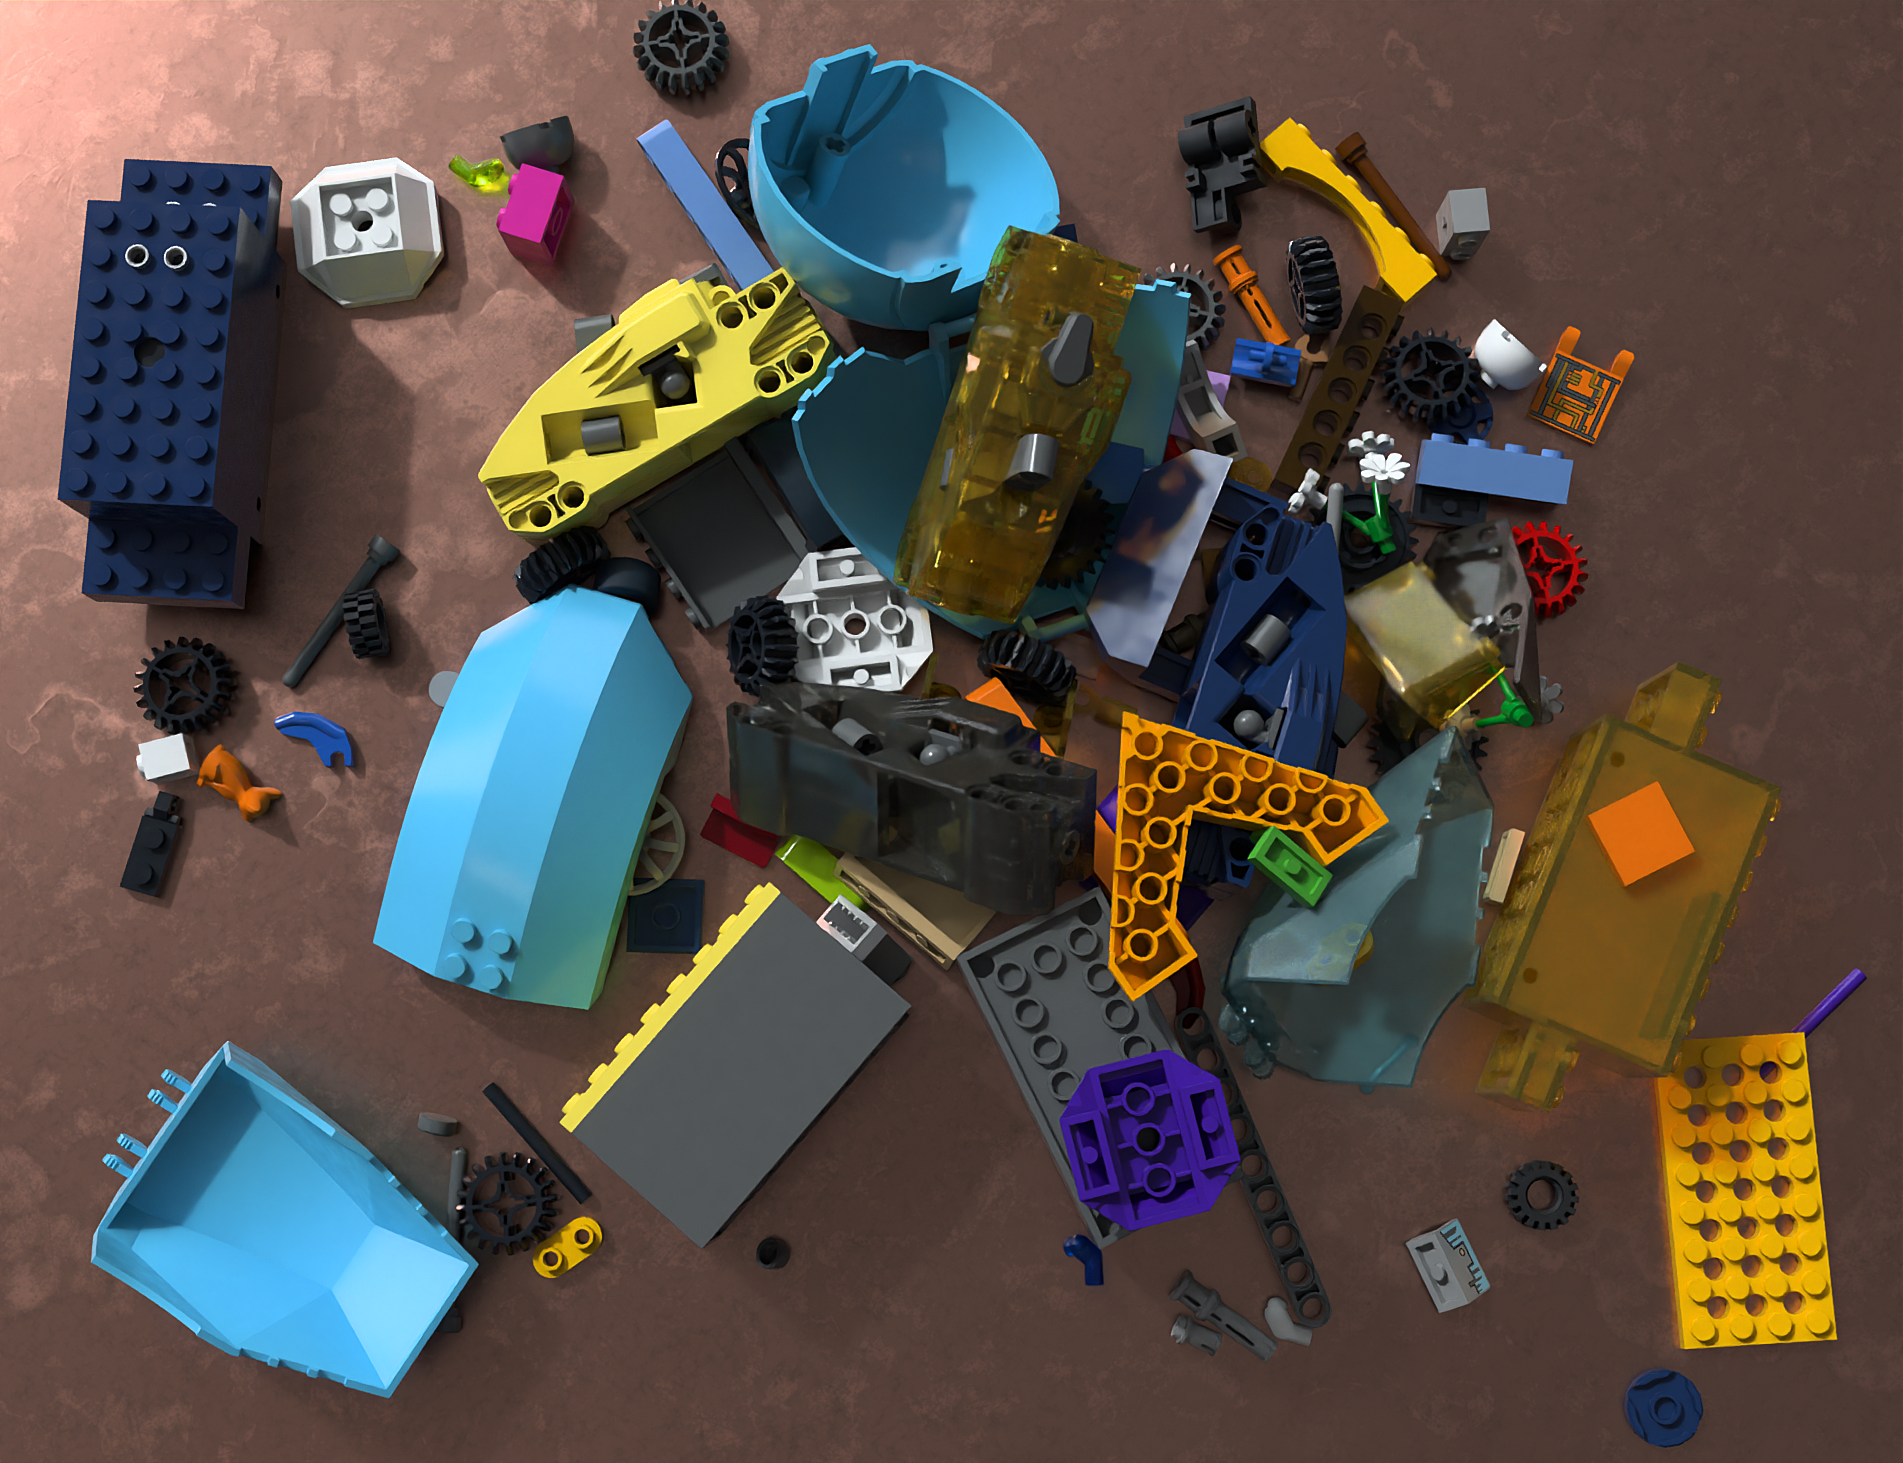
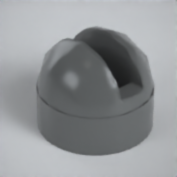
M773 1238L764 1239L756 1251L758 1264L762 1268L769 1270L782 1269L790 1258V1250L786 1244Z

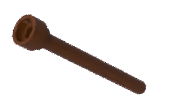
M1355 132L1348 136L1335 148V151L1343 161H1348L1350 165H1356L1420 253L1426 255L1432 261L1437 276L1442 280L1450 278L1452 270L1367 157L1368 150L1365 148L1367 143L1360 133Z

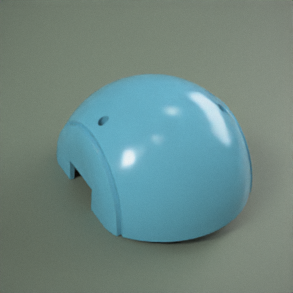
M870 44L855 49H848L843 53L827 58H820L813 62L809 68V75L802 91L766 102L755 111L751 122L748 151L749 189L754 213L760 229L775 258L792 279L821 304L847 318L867 325L895 330L928 331V326L931 323L941 321L944 324L966 317L1000 294L1023 273L1047 244L1060 222L1058 219L1060 209L1057 185L1044 155L1023 127L1004 109L975 88L946 73L922 64L916 65L912 60L890 61L874 67L878 53ZM1017 231L1020 232V237L1039 243L1038 253L1033 254L1018 248L1015 251L1009 250L1008 241L1011 234Z

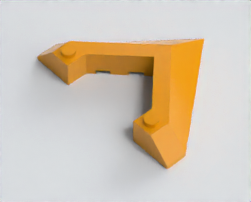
M1123 711L1108 969L1131 1002L1135 1001L1198 956L1175 923L1176 903L1187 851L1185 848L1188 829L1191 826L1192 819L1250 831L1275 826L1324 867L1389 822V819L1368 789L1352 783L1349 785L1328 778L1327 775L1302 767L1289 766L1277 762L1273 758L1214 739H1204L1195 736V733L1163 723L1160 725L1141 719L1138 715Z

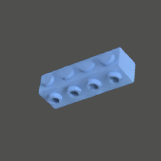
M1432 433L1431 440L1425 439L1421 441L1415 479L1417 484L1556 504L1567 503L1574 460L1563 459L1564 452L1542 449L1541 456L1527 454L1528 447L1505 444V450L1490 449L1491 441L1469 439L1468 445L1453 443L1454 436Z

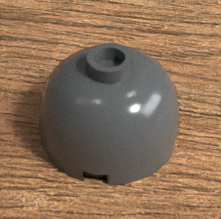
M562 116L550 119L551 122L533 124L499 136L509 162L518 170H520L523 163L556 174L560 173L558 165L569 160L574 149L575 140L569 117Z

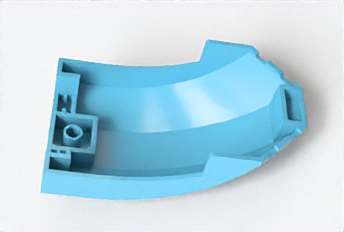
M570 583L480 634L455 682L419 771L396 845L374 935V944L434 977L511 1000L589 1010L602 993L643 841L664 777L677 762L694 694L687 682L684 683L674 666L675 661L661 637L658 638L648 620L649 616L642 604Z

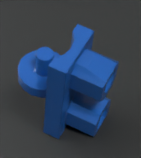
M1237 338L1229 376L1294 388L1302 350L1274 345L1271 342L1262 343Z

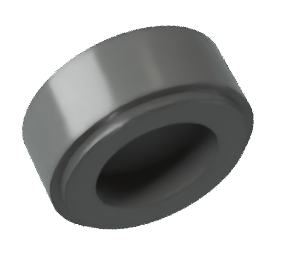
M422 1112L420 1113L417 1127L420 1131L428 1134L450 1137L455 1134L457 1120L437 1113Z

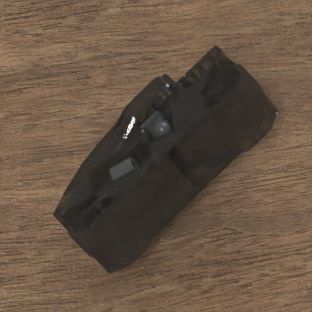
M806 682L759 684L760 701L758 705L755 704L751 707L748 704L734 701L726 707L727 739L730 755V803L740 820L746 824L782 836L798 835L963 892L964 897L973 903L1009 915L1049 914L1055 908V891L1057 886L1060 887L1062 882L1067 880L1084 881L1094 872L1097 770L1041 753V733L1039 730L1023 726L1020 717L1016 714L956 697L922 699L865 687ZM889 825L898 831L896 837L890 842Z

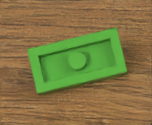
M1272 826L1253 831L1249 839L1256 846L1247 860L1305 908L1314 907L1333 874L1277 827Z

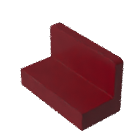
M716 793L710 805L713 810L700 833L701 837L761 868H766L785 832V828L744 806L736 805L734 801Z

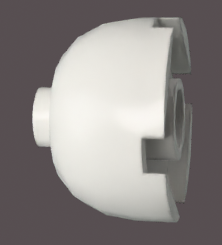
M1495 319L1492 320L1477 339L1474 353L1475 358H1478V365L1482 368L1480 371L1481 379L1493 389L1498 384L1508 390L1523 389L1534 383L1548 369L1540 359Z

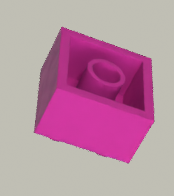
M522 163L519 173L513 174L510 180L508 193L511 196L507 207L501 208L496 226L511 254L552 266L575 200L563 175Z

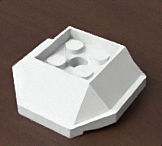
M397 157L325 167L290 201L298 272L344 309L416 299L424 287L423 284L444 257L436 185L432 180ZM367 220L373 221V225L369 230L364 232L358 231L361 223Z
M856 547L808 553L777 596V600H783L785 607L790 608L791 618L796 620L795 631L799 633L797 637V645L800 647L797 650L799 663L794 666L796 671L794 678L827 702L902 692L934 653L928 609L894 585ZM854 618L863 620L866 623L864 631L858 635L849 634L845 630L849 620Z

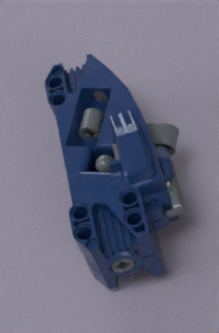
M1269 503L1245 521L1236 531L1233 538L1221 548L1216 556L1205 592V598L1209 607L1171 726L1195 733V736L1204 739H1214L1273 758L1277 762L1296 768L1302 767L1334 779L1338 747L1346 748L1368 722L1369 716L1359 704L1341 690L1348 624L1342 569L1333 528L1327 522H1323L1320 526L1313 528L1311 523L1303 522L1288 515L1283 516L1284 507ZM1228 713L1234 719L1233 726L1227 725L1222 727L1219 722ZM1192 819L1191 826L1188 829L1185 848L1187 851L1180 885L1199 889L1204 896L1223 901L1248 888L1255 868L1247 860L1256 846L1249 839L1253 831Z

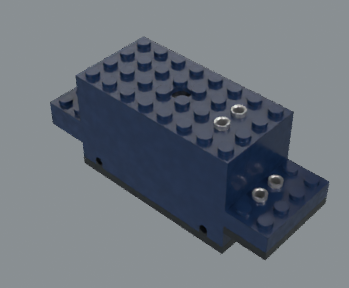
M124 159L120 201H87L58 500L89 519L81 593L96 602L244 609L250 545H263L288 267L287 263L276 251L283 181L272 166Z

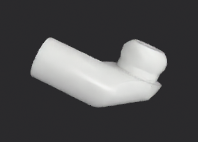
M1279 1297L1271 1298L1265 1309V1319L1272 1333L1279 1339L1309 1346L1313 1328L1293 1323L1287 1311L1288 1303Z

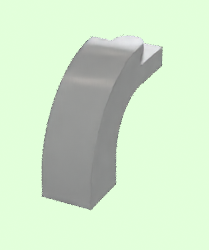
M1192 339L1186 343L1176 409L1196 449L1233 458L1232 463L1248 457L1238 425L1227 415L1221 406L1208 377L1198 344Z

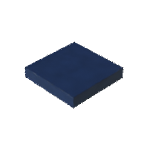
M633 877V886L645 884L655 878ZM668 879L661 886L647 893L629 895L626 952L696 955L703 948L705 880Z

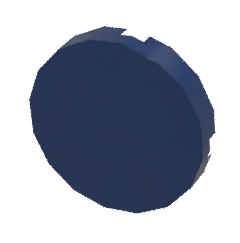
M1665 1368L1647 1370L1637 1376L1626 1390L1623 1404L1626 1421L1633 1432L1645 1442L1663 1448L1680 1446L1691 1439L1697 1431L1696 1428L1700 1420H1702L1704 1411L1701 1395L1693 1382L1679 1372Z

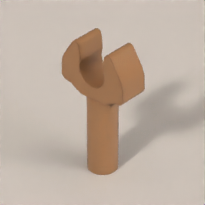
M1305 334L1296 342L1294 349L1302 351L1296 384L1294 388L1291 387L1289 399L1301 402L1313 368L1318 365L1325 366L1330 356V347L1327 339L1323 341L1317 354H1310L1307 351L1306 347L1310 339L1309 334Z

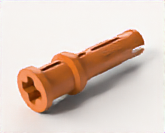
M1240 244L1235 245L1219 254L1213 260V264L1215 267L1221 268L1230 284L1228 286L1229 291L1234 295H1239L1266 342H1271L1278 346H1285L1289 343L1291 338L1286 334L1274 310L1258 286L1259 275L1255 270L1252 271L1244 259L1242 246ZM1231 263L1235 264L1240 274L1236 273ZM1247 289H1249V290L1251 291V293H1252L1251 296L1249 295ZM1256 303L1260 306L1272 328H1269L1255 305Z

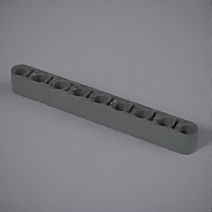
M1196 1007L1185 1008L1176 1016L1174 1026L1188 1061L1200 1068L1197 1062L1200 1051L1209 1048L1215 1052L1217 1056L1215 1067L1205 1071L1219 1078L1221 1084L1224 1083L1230 1087L1232 1097L1226 1104L1230 1121L1241 1119L1246 1124V1135L1241 1140L1236 1141L1241 1159L1239 1166L1245 1176L1239 1179V1183L1297 1318L1308 1327H1322L1331 1318V1303L1207 1013L1202 1009ZM1190 1013L1197 1014L1202 1020V1029L1196 1035L1187 1034L1182 1026L1184 1017ZM1249 1155H1257L1262 1163L1259 1173L1253 1176L1246 1175L1242 1169V1163ZM1264 1191H1273L1277 1199L1275 1207L1270 1211H1261L1257 1204L1258 1196ZM1278 1227H1288L1292 1234L1289 1244L1283 1247L1275 1246L1272 1239L1274 1231ZM1297 1262L1304 1263L1307 1270L1305 1278L1300 1282H1291L1287 1274L1289 1267ZM1313 1298L1319 1299L1322 1305L1320 1314L1315 1318L1305 1317L1303 1314L1305 1302Z

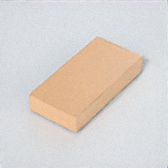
M1514 828L1503 832L1482 898L1483 902L1494 906L1503 904L1525 832Z

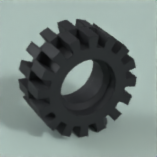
M374 588L346 593L343 597V610L345 612L343 615L347 625L345 627L346 632L349 634L348 640L350 645H352L355 657L362 659L388 654L390 633L387 627L389 626L385 618L386 612L385 608H383V601L380 598L379 592Z
M1532 1160V1162H1525L1519 1165L1520 1168L1518 1170L1512 1171L1510 1174L1512 1178L1510 1181H1506L1505 1185L1508 1188V1193L1504 1194L1505 1201L1509 1203L1507 1207L1509 1212L1515 1215V1219L1519 1223L1537 1230H1554L1559 1225L1568 1223L1569 1220L1567 1218L1570 1215L1574 1216L1576 1212L1574 1205L1579 1203V1196L1575 1194L1578 1186L1577 1183L1572 1182L1571 1178L1573 1176L1570 1172L1565 1171L1564 1167L1549 1161ZM1538 1180L1549 1182L1555 1190V1201L1552 1206L1545 1210L1535 1209L1528 1200L1529 1187Z

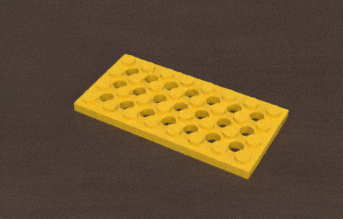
M1804 1032L1650 1042L1680 1348L1696 1349L1837 1340ZM1768 1061L1774 1062L1777 1065V1078L1770 1084L1764 1082L1759 1074L1762 1064ZM1728 1064L1735 1065L1740 1072V1079L1733 1086L1727 1085L1722 1078V1071ZM1692 1066L1698 1068L1703 1076L1702 1083L1697 1088L1689 1087L1684 1080L1686 1070ZM1771 1099L1777 1101L1781 1106V1115L1773 1122L1768 1120L1763 1112L1764 1105ZM1732 1102L1739 1103L1744 1110L1743 1119L1737 1124L1731 1123L1726 1117V1108ZM1695 1104L1701 1105L1706 1111V1120L1700 1126H1694L1688 1118L1689 1109ZM1776 1137L1785 1144V1153L1777 1160L1773 1159L1767 1150L1770 1140ZM1736 1140L1743 1141L1748 1148L1747 1157L1741 1162H1736L1730 1155V1146ZM1703 1142L1710 1149V1158L1706 1163L1700 1165L1694 1161L1692 1149L1697 1143ZM1778 1176L1785 1177L1789 1183V1191L1782 1198L1775 1196L1771 1188L1773 1180ZM1741 1178L1747 1179L1752 1187L1751 1195L1745 1200L1738 1199L1734 1194V1184ZM1706 1180L1712 1184L1714 1196L1710 1201L1703 1203L1696 1196V1187L1700 1182ZM1783 1214L1790 1216L1793 1221V1230L1787 1236H1781L1775 1227L1777 1218ZM1748 1216L1755 1222L1756 1230L1753 1236L1745 1239L1740 1236L1737 1227L1739 1221ZM1707 1219H1712L1718 1227V1234L1711 1241L1704 1240L1700 1235V1225ZM1786 1253H1792L1797 1259V1268L1789 1275L1784 1274L1779 1265L1781 1257ZM1749 1255L1755 1256L1760 1264L1758 1273L1753 1277H1747L1741 1268L1742 1261ZM1715 1257L1722 1265V1272L1719 1277L1710 1280L1704 1274L1703 1267L1708 1259ZM1795 1291L1801 1297V1307L1797 1312L1789 1313L1786 1311L1783 1301L1789 1292ZM1752 1294L1760 1295L1764 1303L1761 1313L1755 1316H1751L1745 1307L1747 1298ZM1716 1296H1720L1726 1304V1310L1719 1318L1711 1317L1707 1309L1710 1299Z

